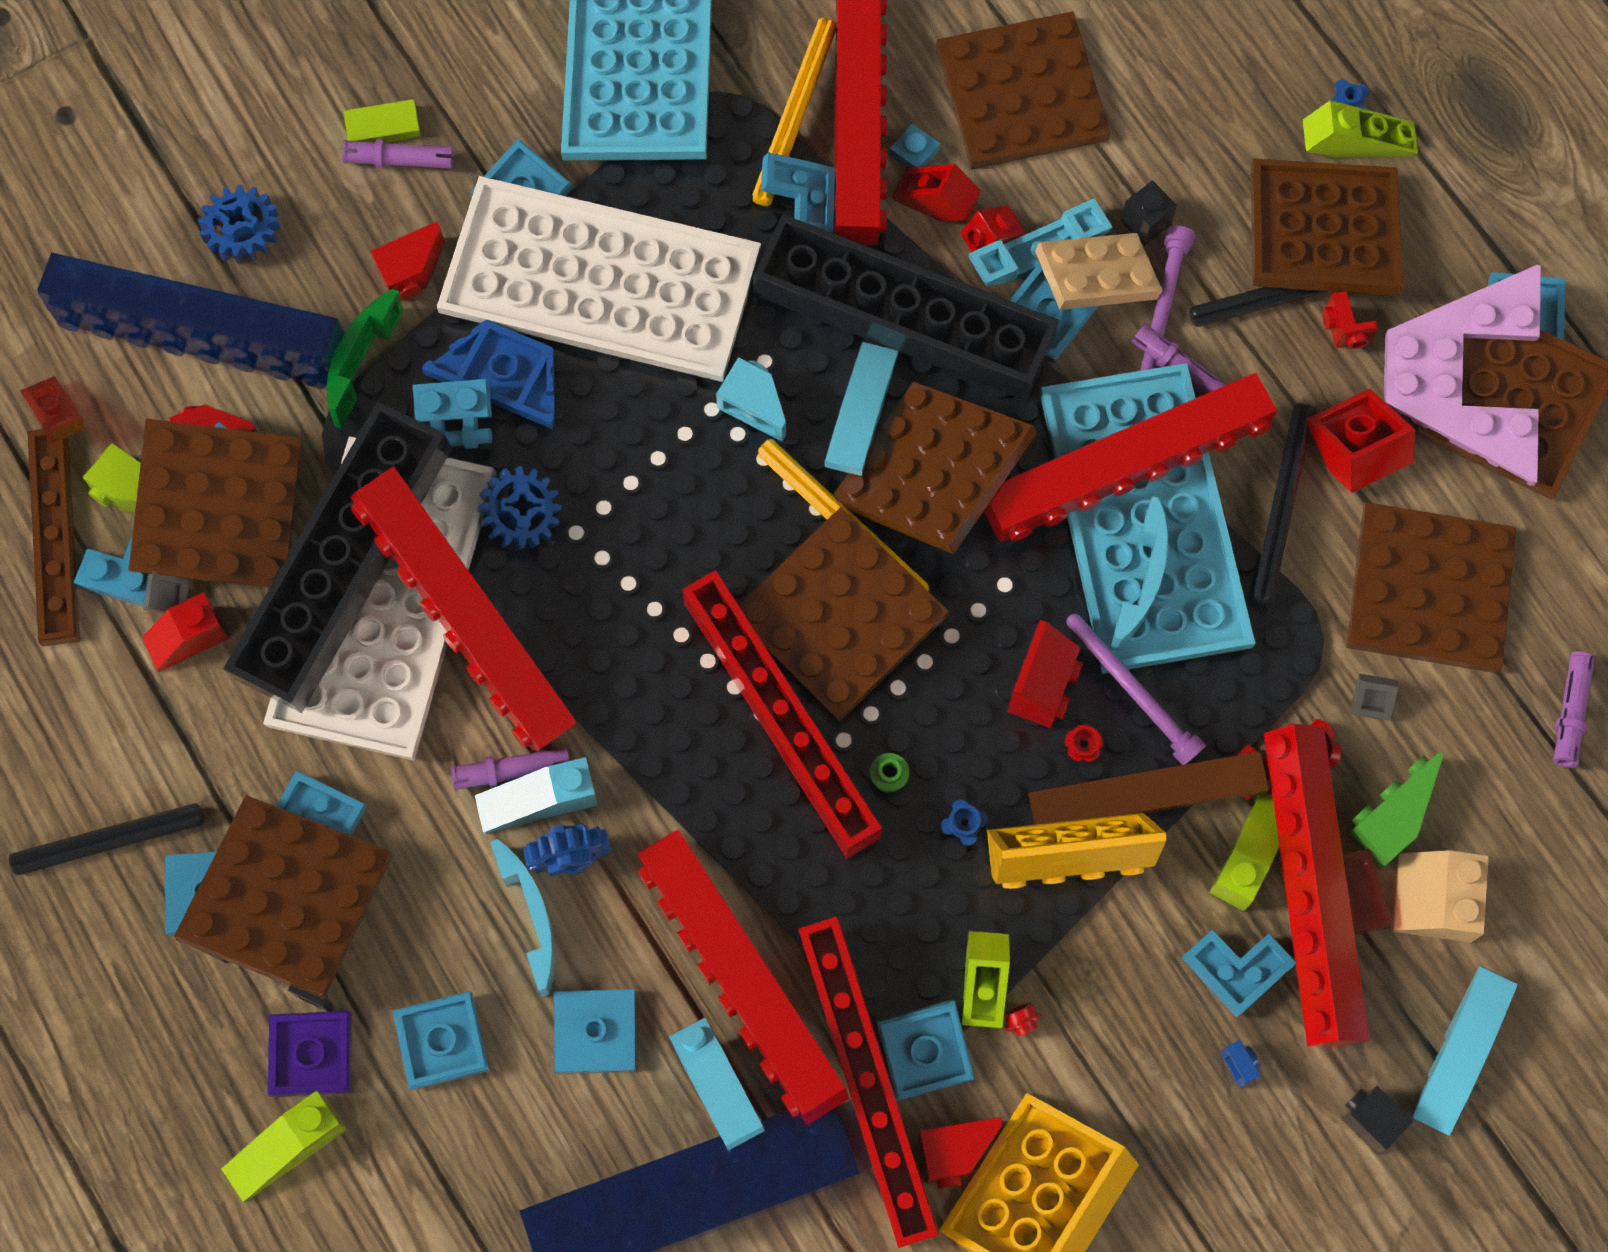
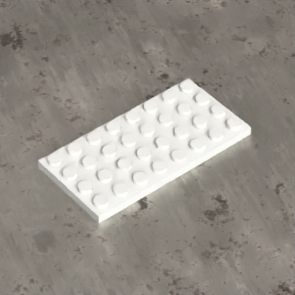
M479 176L437 304V310L441 314L482 323L487 319L515 332L723 382L760 256L761 243Z
M348 438L342 462L356 438ZM447 458L421 505L469 570L481 528L480 522L484 517V513L477 512V507L486 502L479 496V493L483 489H490L487 481L492 476L495 477L496 471L493 467ZM393 556L389 559L303 713L301 714L271 698L263 722L266 727L415 761L447 648V642L443 637V634L447 631L438 619L433 622L426 615L420 605V602L424 599L415 587L410 590L403 583L397 573V570L401 567Z

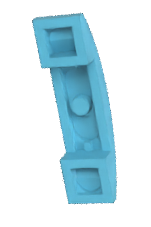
M1095 198L1064 211L1060 220L1003 244L1002 240H998L969 253L968 257L986 286L1004 284L1031 274L1039 264L1035 251L1040 242L1104 236L1112 230V225Z
M1151 497L1138 541L1139 545L1152 548L1137 605L1123 602L1111 641V650L1118 651L1141 626L1152 606L1164 574L1168 534L1164 510L1160 498Z
M500 840L491 841L501 877L506 887L521 883L541 948L526 954L540 995L542 997L548 996L551 992L555 972V941L549 913L532 876L520 859Z

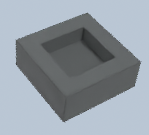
M153 571L152 574L148 573L143 610L164 614L169 608L186 601L190 578L158 575L157 571Z
M1359 674L1351 703V713L1353 715L1390 721L1399 689L1398 680Z

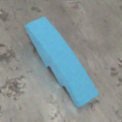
M865 342L862 343L825 459V467L862 476L877 423L881 417L898 351Z
M1479 965L1444 1035L1445 1041L1428 1073L1429 1079L1411 1112L1412 1118L1450 1136L1498 1034L1518 984Z

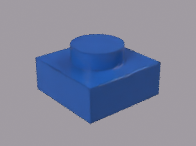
M1241 1040L1225 1047L1220 1052L1239 1088L1246 1086L1261 1076L1257 1070L1260 1068V1062L1250 1046L1244 1047Z

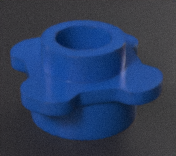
M1345 79L1338 80L1335 83L1336 95L1331 99L1332 101L1366 109L1364 100L1370 93L1366 85L1360 84L1357 86L1349 84ZM1347 96H1352L1353 99H1348Z
M957 800L952 805L953 810L949 818L942 821L941 828L946 835L953 834L961 839L963 845L971 846L977 841L976 834L979 829L986 826L988 817L984 811H978L972 805H968L965 800ZM963 819L968 821L967 826L961 825Z

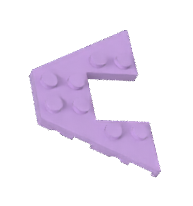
M1535 265L1389 329L1385 334L1384 402L1397 414L1408 416L1417 425L1425 429H1432L1450 439L1449 442L1471 454H1478L1487 459L1489 464L1495 467L1500 466L1526 480V484L1534 486L1537 483L1538 409L1462 406L1463 338L1537 341L1540 337L1541 265Z

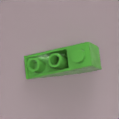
M1440 751L1430 760L1423 755L1407 770L1411 777L1403 785L1395 780L1379 795L1384 800L1383 803L1375 810L1368 805L1352 819L1356 827L1348 836L1380 870L1418 836L1444 756Z

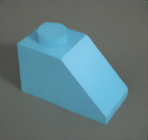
M738 357L716 393L717 408L782 442L786 436V421L772 375L768 373V370L762 364L756 361L747 362Z

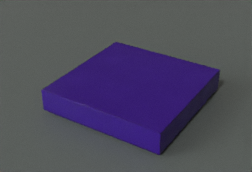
M350 1011L269 1014V1097L307 1096L316 1090L322 1095L351 1093L352 1013Z

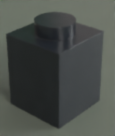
M1152 180L1125 201L1120 221L1131 233H1137L1141 243L1145 246L1171 226L1177 204Z
M1378 1086L1367 1093L1362 1088L1358 1090L1345 1104L1350 1111L1342 1118L1377 1155L1386 1151L1414 1122Z

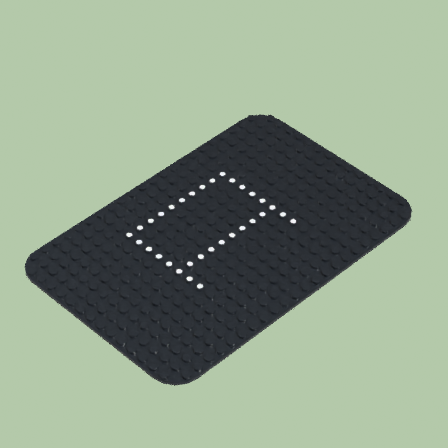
M721 91L709 92L707 159L607 160L566 196L761 243V252L756 269L782 214L792 218L795 217L794 198L775 194L771 205L767 207L753 202L752 194L762 170L763 157L769 152L780 121L767 109L749 98ZM796 136L789 157L829 166ZM888 218L886 232H879L877 246L865 245L956 280ZM752 280L724 380L738 357L747 362L756 361L768 370V373L772 375L786 421V436L781 442L717 408L716 393L723 383L721 381L520 333L553 347L555 426L553 429H550L491 403L492 417L478 418V429L490 428L492 431V443L479 444L477 448L465 449L463 445L452 446L453 449L447 458L493 467L496 471L495 477L498 479L499 473L505 468L510 472L511 476H513L514 469L518 466H522L526 476L533 469L537 470L536 480L541 482L548 477L550 479L546 486L548 492L557 490L559 493L552 499L553 504H559L562 507L558 513L552 514L553 517L559 520V524L555 528L547 527L552 534L548 539L544 540L539 537L540 544L534 548H531L526 541L525 547L520 551L516 550L514 541H511L505 548L501 547L502 537L498 535L490 539L488 536L493 530L491 526L481 527L468 571L577 723L803 948L799 928L836 916L838 917L869 1014L873 1018L880 1020L954 1000L964 1032L971 1027L962 1025L965 963L969 931L1009 934L1010 965L1007 995L1124 876L1120 874V870L1105 872V877L1100 879L1085 880L1081 879V875L1065 876L1066 881L1057 884H1043L1042 879L1026 881V886L1003 888L1002 883L996 884L991 876L987 830L1034 825L1028 797L1029 792L1181 765L1173 756L1175 751L1170 746L1172 744L1170 739L1110 673L1102 674L1100 661L1067 625L1068 616L1078 614L1092 629L1068 518L1066 517L1063 521L1053 526L1040 525L1032 529L1033 531L1030 535L1019 541L1013 542L1011 539L1000 543L983 511L955 554H952L852 513L929 585L928 592L949 611V615L840 722L769 652L882 828L881 837L878 841L846 859L685 606L682 589L716 570L737 604L740 605L827 520L759 457L758 450L764 442L773 439L833 495L848 473L825 467V459L861 345L865 342L885 348L889 347L754 295ZM436 309L352 382L357 401L343 428L340 429L334 426L330 411H328L322 432L325 461L334 476L341 465L348 438H357L377 401L415 419L413 385L441 383V381L424 375L422 370L424 364L429 360L433 363L449 351L451 344L460 338L470 335L472 329L481 323L441 314ZM898 351L887 396L874 436L911 384L916 382L1033 426L1037 433L1005 480L1054 460L1040 397V389L1045 386L1069 383V381L1046 360L1028 401H1025ZM463 420L445 421L446 431L462 430ZM510 486L501 489L496 500L508 498ZM529 489L538 498L535 492ZM518 501L512 505L513 508L519 509L520 515L527 511L525 508L519 507ZM542 517L530 519L531 526L528 530H534L539 525ZM499 518L500 521H501L507 528H509V526H508L501 518ZM1227 523L1255 640L1254 647L1128 669L1184 733L1188 730L1192 736L1197 734L1206 744L1205 748L1186 764L1237 756L1248 744L1252 746L1304 694L1321 666L1324 636L1317 611L1301 590L1281 572L1272 604L1265 606L1255 603L1252 596L1261 554ZM1040 620L1048 622L1078 645L1080 651L1076 660L1083 662L1076 684L1068 682L1063 695L1070 697L1063 719L1055 717L1051 728L1007 712L1014 687ZM1079 725H1088L1096 729L1103 738V747L1099 750V757L1091 762L1073 760L1067 753L1068 747L1065 746V737L1069 731L1074 730ZM1081 741L1080 745L1087 747V742ZM885 753H894L901 756L909 767V778L906 785L896 792L879 790L870 778V768L873 761ZM886 766L882 770L883 774L888 778H892L897 774V770L893 766ZM957 800H965L968 805H972L978 811H984L988 817L986 826L979 829L976 834L977 841L971 846L963 845L961 839L953 834L946 835L941 828L942 821L949 818L953 810L952 805ZM1192 806L1147 813L1145 815L1167 833ZM963 819L961 825L967 826L968 821Z

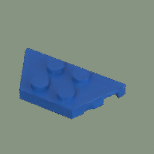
M486 319L472 329L470 335L460 338L451 344L447 353L433 363L429 360L422 367L424 375L441 382L488 379L490 381L492 404L550 429H553L555 426L553 347Z

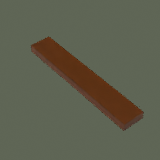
M63 426L27 431L38 643L41 646L79 642L78 591L73 583L77 573L68 430Z
M1259 751L1029 792L1028 797L1034 825L1136 813L1147 814L1265 793L1269 790Z

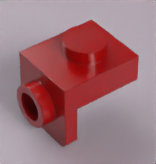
M1009 205L978 210L961 231V236L971 252L998 240H1002L1003 244L1027 234Z
M1347 291L1332 293L1326 307L1323 308V323L1326 330H1331L1335 348L1348 346L1349 349H1359L1367 346L1373 340L1378 330L1377 321L1356 324Z

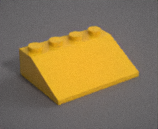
M1144 813L987 830L991 876L996 884L1002 883L1003 888L1009 889L1024 887L1028 880L1042 879L1043 884H1057L1065 882V876L1081 875V879L1093 880L1105 877V872L1120 870L1121 875L1144 873V867L1156 865L1166 843V832Z
M1026 1093L939 1231L969 1252H1086L1139 1164L1125 1146Z

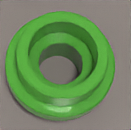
M885 753L873 761L870 768V778L879 790L896 792L906 785L909 778V767L901 756L894 753ZM886 766H893L897 770V774L892 778H888L883 774L882 770Z

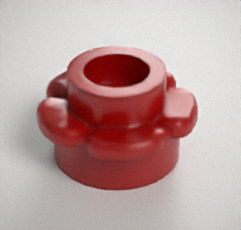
M1079 725L1074 730L1069 731L1065 737V746L1068 747L1067 753L1073 760L1078 762L1082 760L1086 762L1094 761L1100 755L1099 750L1103 747V738L1093 727ZM1086 741L1087 747H1082L1080 742Z
M1032 1002L1017 1006L1004 1013V1020L1007 1024L1004 1029L1007 1032L1014 1030L1016 1036L1027 1034L1038 1028L1036 1020L1041 1017V1013L1036 1012Z

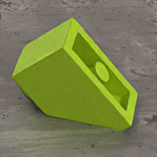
M969 931L965 963L962 1025L1002 1028L1010 965L1009 934Z

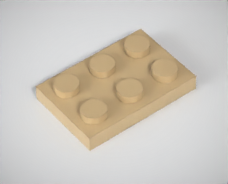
M1137 233L1040 242L1035 251L1060 310L1157 300L1163 291Z

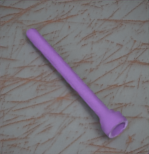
M1179 225L1167 228L1164 245L1169 255L1161 283L1163 291L1157 300L1151 328L1162 337H1164L1182 259L1193 249L1196 236L1192 229ZM1146 352L1144 353L1140 371L1154 369L1157 366V361Z
M1078 614L1068 616V627L1172 742L1170 746L1175 751L1173 756L1181 765L1188 763L1205 748L1206 744L1197 734L1192 736L1188 730L1185 733Z

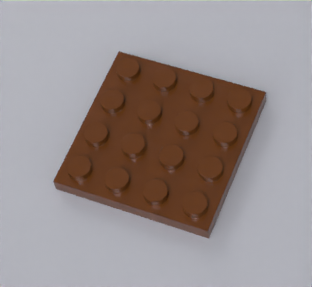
M1074 11L937 39L936 48L971 170L1109 141L1111 132Z
M1253 158L1251 164L1253 286L1400 296L1403 289L1397 167Z
M1541 329L1540 337L1537 341L1463 338L1462 406L1538 409L1537 483L1534 486L1526 484V480L1500 466L1495 467L1489 464L1487 459L1478 454H1471L1449 442L1450 439L1430 428L1425 429L1419 426L1415 434L1552 500L1556 496L1608 392V361Z
M913 382L874 436L862 476L848 473L833 496L852 513L955 554L1037 433L1031 424Z
M146 419L128 571L149 574L157 571L158 575L270 588L289 555L302 438Z
M1366 502L1362 510L1346 648L1498 674L1503 668L1516 527Z
M842 507L831 515L739 605L766 649L839 722L949 615V611Z
M245 795L174 937L176 941L325 999L392 858L391 851Z

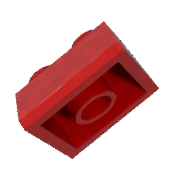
M1371 389L1365 390L1307 419L1308 427L1329 472L1351 493L1414 462L1415 429Z
M1039 621L1014 687L1007 712L1051 728L1055 717L1063 719L1070 697L1063 695L1068 682L1076 684L1083 662L1076 660L1080 647L1048 622Z

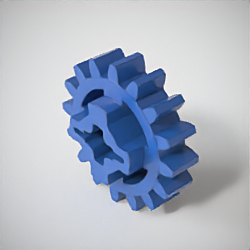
M238 185L234 193H231L227 187H224V196L221 198L212 194L210 197L213 205H203L201 209L206 217L198 219L202 229L200 235L204 243H207L212 254L219 252L223 261H227L233 255L237 263L242 262L244 255H248L252 261H255V252L258 250L267 254L269 252L266 246L267 241L276 243L277 237L274 231L281 228L276 218L279 214L275 205H271L269 196L267 194L260 196L256 187H252L248 193H245L242 185ZM257 210L262 214V222L258 220ZM217 225L221 227L222 238L217 234Z
M518 466L514 469L513 476H511L510 472L505 468L499 473V479L492 476L487 481L490 489H483L479 493V496L486 501L477 507V512L486 513V518L480 522V526L490 525L493 530L488 537L493 539L498 535L501 536V547L503 548L508 546L511 541L515 542L517 551L525 547L526 541L531 548H534L540 544L539 537L546 540L552 535L547 527L555 528L559 524V520L552 516V514L558 513L562 509L561 505L552 503V499L559 493L557 490L548 492L546 486L550 479L547 477L539 482L536 480L537 470L535 469L526 476L522 466ZM510 486L508 498L496 500L501 489ZM529 489L535 492L538 498ZM517 501L520 508H525L527 510L522 515H520L519 509L513 508L512 506ZM542 517L539 525L534 530L529 531L528 528L531 526L530 519ZM499 518H501V519L509 526V528H507V527L500 521Z
M583 823L574 826L559 825L550 828L551 831L548 834L538 837L536 842H529L527 844L528 847L523 848L528 871L535 870L536 873H541L547 870L550 876L559 874L574 875L584 872V868L595 864L597 858H604L608 852L612 851L607 829L600 830L599 826L588 829Z

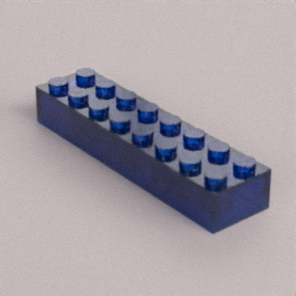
M52 252L37 289V294L56 320L57 325L68 331L77 332L79 329L92 331L94 335L107 340H112L114 337L126 339L129 343L141 348H148L149 345L160 347L167 353L176 356H183L184 353L191 354L210 364H218L219 361L233 364L235 368L244 372L264 371L276 379L288 381L290 378L302 380L305 384L317 389H324L327 386L330 364L335 350L344 335L338 318Z
M834 1108L808 1126L800 1115L793 1118L789 1111L760 1121L765 1130L764 1132L730 1150L727 1149L721 1136L522 1209L520 1210V1215L533 1252H663L859 1178L860 1171L837 1108Z

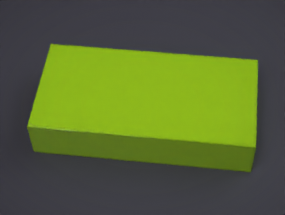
M414 99L343 111L348 141L375 143L376 139H383L385 143L421 137Z

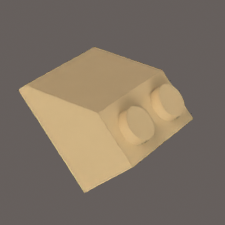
M1450 850L1400 853L1397 862L1393 932L1469 943L1482 936L1485 925L1489 856Z

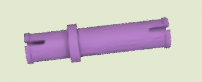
M376 139L375 143L344 140L342 148L346 151L342 152L344 164H375L376 168H384L385 165L453 168V160L451 158H440L453 157V146L385 143L383 139Z
M1146 323L1143 324L1131 340V343L1157 361L1156 365L1160 368L1187 363L1192 386L1203 395L1228 385L1179 349L1177 342L1174 340L1170 342Z
M1577 651L1570 654L1560 718L1555 723V730L1558 733L1552 761L1557 763L1558 766L1574 768L1579 765L1582 737L1587 734L1588 725L1585 723V715L1592 682V672L1596 660L1595 656H1591L1587 652Z
M567 746L494 759L493 756L485 757V761L451 766L454 790L457 791L463 788L489 784L490 788L498 787V782L515 780L545 767L568 762Z

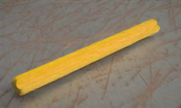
M820 18L817 22L770 146V153L787 157L790 155L836 32V23L833 20ZM761 170L752 194L753 202L767 207L771 205L775 194L761 191Z
M769 439L761 445L758 450L759 457L823 517L828 519L842 507L929 591V585L842 503L837 501L826 488L773 439Z

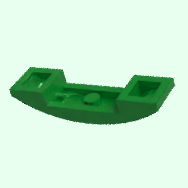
M391 289L371 302L354 319L335 350L328 372L327 402L334 426L337 428H343L357 401L352 379L375 336L389 340L404 313L399 291Z

